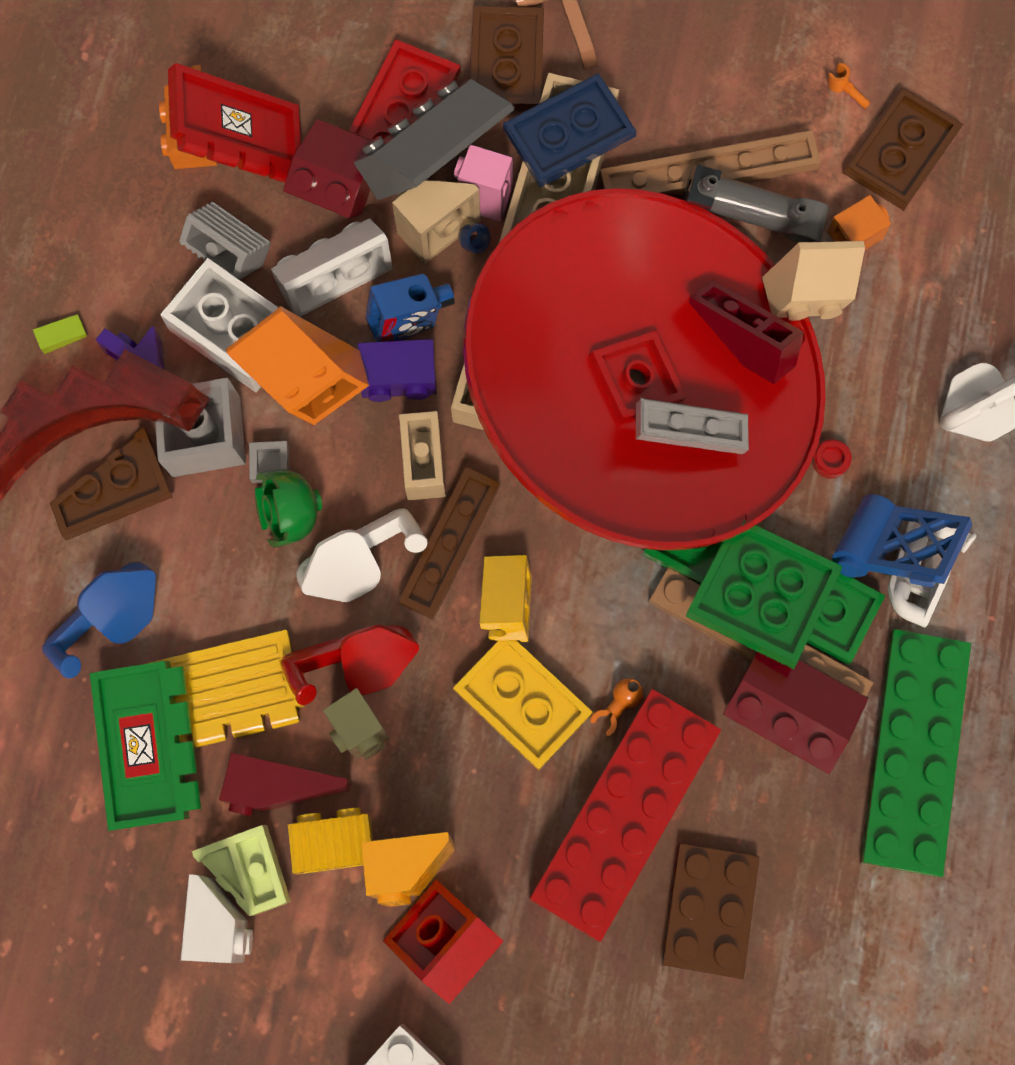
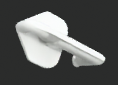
M987 363L976 364L954 376L951 380L940 418L942 429L985 442L993 441L1015 428V376L1004 381L998 369Z
M407 509L394 510L356 531L343 530L319 542L313 554L298 567L296 572L297 582L302 592L306 595L341 602L353 601L373 590L380 581L381 572L369 548L403 532L406 537L404 541L406 549L417 553L427 547V538L423 535L418 523Z
M908 521L905 533L921 526L919 523ZM946 527L933 534L936 537L945 539L954 535L956 529ZM968 533L961 548L962 553H965L972 545L977 534ZM925 536L907 545L913 553L926 547L929 538ZM902 548L899 549L897 559L906 556ZM891 575L887 589L893 609L905 620L926 628L949 575L945 584L935 583L933 588L911 584L909 578ZM910 592L922 596L919 606L908 602Z

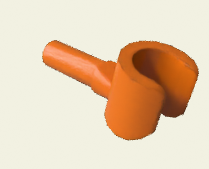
M843 63L837 64L836 72L840 78L835 77L829 72L828 86L830 90L838 93L844 91L866 109L871 102L849 81L850 68Z

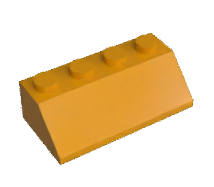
M443 832L361 842L366 896L377 899L378 904L387 907L410 905L411 896L421 895L455 851L454 841L450 834Z

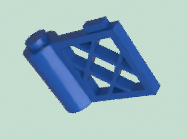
M868 494L862 498L832 555V561L843 566L840 573L846 577H862L869 571L906 577L909 578L911 584L933 588L935 583L945 584L972 527L971 518L899 507L883 496ZM902 521L916 522L921 526L903 535L898 531ZM946 527L956 529L954 535L940 541L933 534ZM927 536L932 544L912 553L907 544ZM898 548H902L906 556L895 561L883 560L887 553ZM939 554L942 558L938 569L922 567L919 564L920 561Z

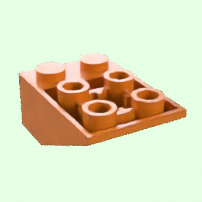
M281 306L226 348V353L288 413L312 425H316L369 386L360 350Z

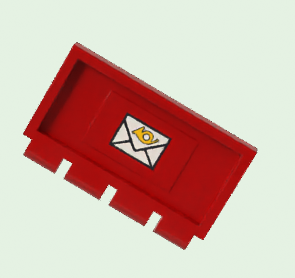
M178 63L168 68L170 138L177 140L178 151L200 158L206 156L210 161L233 168L238 166L240 170L263 177L268 175L270 179L283 183L286 182L293 156L301 145L299 105Z

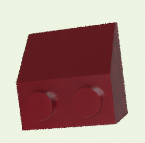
M317 119L293 156L283 191L347 218L363 215L371 189L355 166L354 161L365 154L362 147L372 140Z

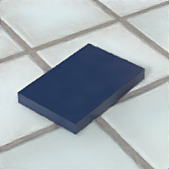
M599 73L503 123L504 132L540 188L636 137V129Z

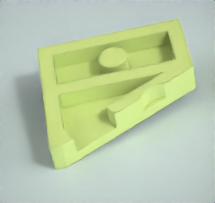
M260 825L192 851L193 857L198 862H202L214 874L217 883L236 898V903L249 916H255L291 902L267 825Z

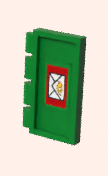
M160 661L89 673L108 831L190 819L189 811L202 809L198 781L185 783L184 775L197 773L193 741L180 743L179 735L192 733L189 703H175L174 697L187 694L184 666L171 668L170 661Z

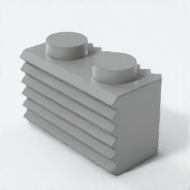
M213 202L210 205L203 206L196 212L194 211L192 214L189 213L179 240L181 246L185 245L187 250L191 249L193 254L197 253L198 258L203 257L204 261L209 258L238 280L263 266L271 244L261 234L255 232Z

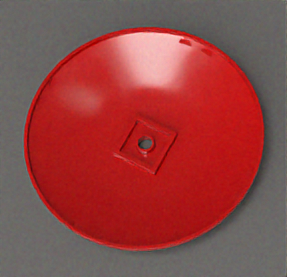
M614 188L592 190L556 200L533 212L518 223L499 242L489 256L474 284L468 302L463 338L465 375L475 411L491 445L518 481L546 507L589 533L632 547L654 550H686L705 547L733 538L770 516L796 489L812 462L824 423L826 393L822 356L809 317L797 321H790L788 317L780 318L803 331L804 334L796 367L778 382L772 384L745 368L689 303L691 295L711 280H714L771 313L762 277L775 264L766 253L727 221L699 206L687 203L685 200L639 189ZM630 369L640 371L644 375L645 384L635 383L630 377ZM643 398L748 414L749 450L744 454L638 440L636 439V403Z

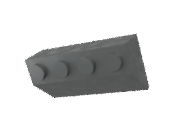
M472 79L460 84L452 80L436 91L439 95L437 99L432 101L429 98L414 107L412 111L415 115L411 119L407 120L404 117L388 127L387 130L390 135L382 139L379 136L363 146L362 150L365 154L354 161V164L377 200L416 188L514 110L512 104Z

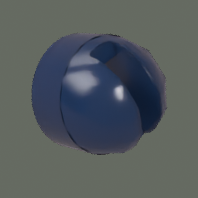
M469 223L460 229L458 239L461 247L466 251L482 253L489 246L490 232L483 224ZM477 232V235L471 236L472 233Z

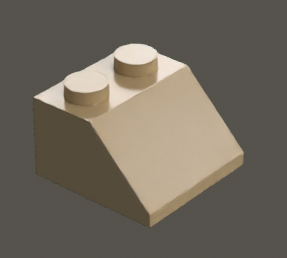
M425 180L416 188L398 193L392 202L397 234L424 264L456 241L460 229L465 224L479 223L481 221L479 189L475 184Z
M864 241L800 242L794 246L762 277L771 313L779 318L788 317L790 321L801 320L808 316L832 319L841 315L842 310L856 297L865 252Z

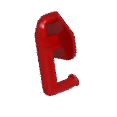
M373 625L354 631L347 636L286 654L281 660V669L297 703L300 705L311 703L317 694L316 687L313 684H308L303 674L339 662L342 664L344 680L348 690L351 692L357 688L361 695H367L392 686L418 653L419 645L413 634L405 627L399 625Z

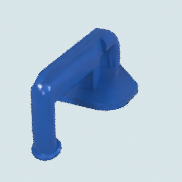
M131 562L120 570L101 572L81 591L77 601L78 609L46 639L42 646L43 654L60 671L63 677L74 678L79 674L81 661L75 655H68L65 651L92 625L111 642L122 644L132 640L150 623L153 617L155 573L144 563Z

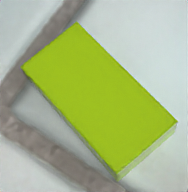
M78 314L33 329L39 347L44 354L87 337Z

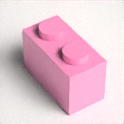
M470 145L466 157L460 156L457 161L454 178L458 179L457 183L475 184L479 189L480 216L501 222L513 191V158Z

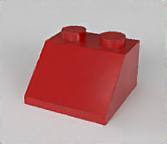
M438 880L429 887L383 940L394 954L426 986L448 1004L455 999L504 942Z

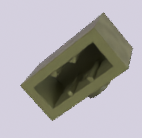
M357 688L323 710L334 727V730L329 735L341 753L348 750L356 760L361 756L368 760L385 748L383 742L389 739V737Z

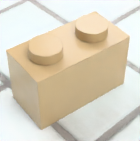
M438 412L399 414L407 499L417 500L446 497Z

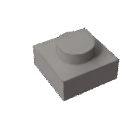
M287 441L249 443V479L251 483H262V480H255L256 475L260 472L277 469L289 470V444Z

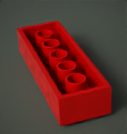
M652 689L529 900L595 941L601 942L720 734L721 729Z

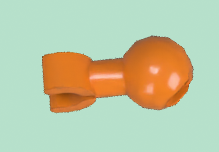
M624 678L618 681L613 688L614 699L605 710H599L592 715L591 723L595 724L600 717H606L612 713L613 715L610 719L611 727L606 731V735L611 736L617 729V719L624 710L635 708L641 703L644 695L642 685L633 678ZM631 682H635L638 684L639 689L631 692L628 689V685Z

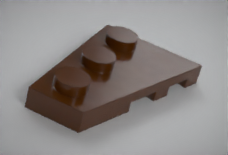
M145 427L134 434L135 438L120 450L115 449L106 457L108 460L92 473L83 475L50 502L61 536L66 541L173 498Z

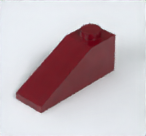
M711 280L690 296L689 303L745 368L775 384L796 367L804 334L803 331L714 280Z
M231 753L219 800L229 804V812L251 817L253 810L265 812L350 791L351 782L342 777Z

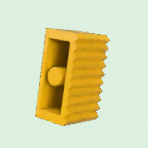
M360 808L337 810V818L321 820V813L297 816V823L288 824L292 873L299 875L363 866L361 842L373 841L371 816L369 814H361Z

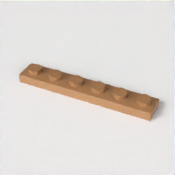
M813 130L604 168L600 169V179L603 189H639L676 196L684 194L690 171L697 164L722 171L721 176L746 183L817 170L820 167L821 160Z
M668 567L649 603L751 661L756 653L755 650L685 617L700 585ZM805 645L799 658L867 696L874 683L808 645Z

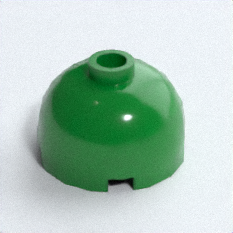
M288 469L270 470L257 474L255 480H262V487L255 488V502L262 530L270 527L271 534L274 537L267 539L268 543L273 548H277L304 539L312 532L316 524L317 512L322 510V500L319 491L312 489L308 480L302 475Z

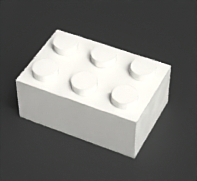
M207 258L160 315L169 331L254 392L261 388L226 353V348L277 310L278 307Z

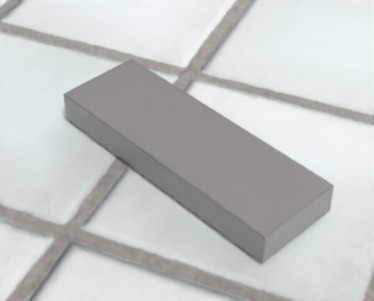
M641 398L636 403V439L744 454L749 450L748 414Z

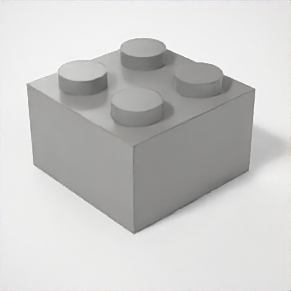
M228 378L153 391L158 461L172 477L246 464L241 399Z

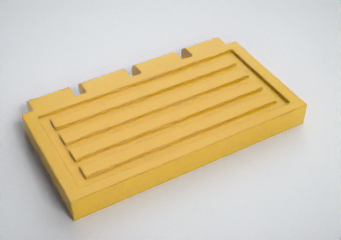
M287 630L149 662L170 661L171 668L184 666L187 694L174 697L175 703H189L191 734L196 748L226 741L225 726L231 725L234 738L265 731L263 717L268 715L272 729L300 723L297 708L305 707V705L297 703L281 669L282 658L286 654L293 652ZM190 734L179 735L180 743L188 742L187 735Z

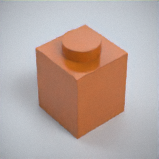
M869 195L834 216L827 233L834 242L864 241L866 250L884 239L891 226V222L886 209L881 204H877Z

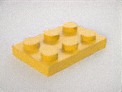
M516 640L498 641L453 687V690L538 771L593 713Z

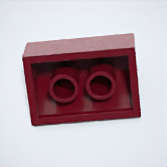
M756 651L727 702L723 715L830 775L850 741L869 697L801 659L798 660L795 668L792 669Z

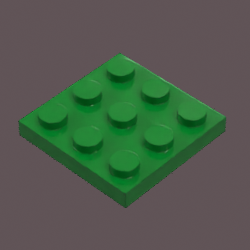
M755 525L749 530L723 541L685 617L794 669L843 566Z

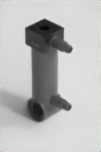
M699 164L690 171L682 199L685 202L713 213L785 234L786 238L798 243L821 241L830 209L828 205L807 198L795 199L721 176L722 171Z

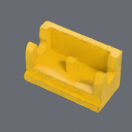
M527 555L484 557L479 624L481 629L489 630L488 638L491 640H520V642H528L532 574Z

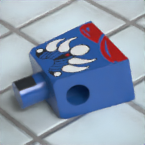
M424 274L370 287L365 318L376 342L402 341L433 328L439 309L455 304L454 294L448 283L432 288L427 276Z

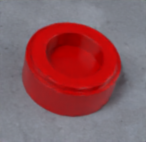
M825 440L816 449L812 459L813 468L824 478H839L845 474L851 465V451L845 443L839 440Z

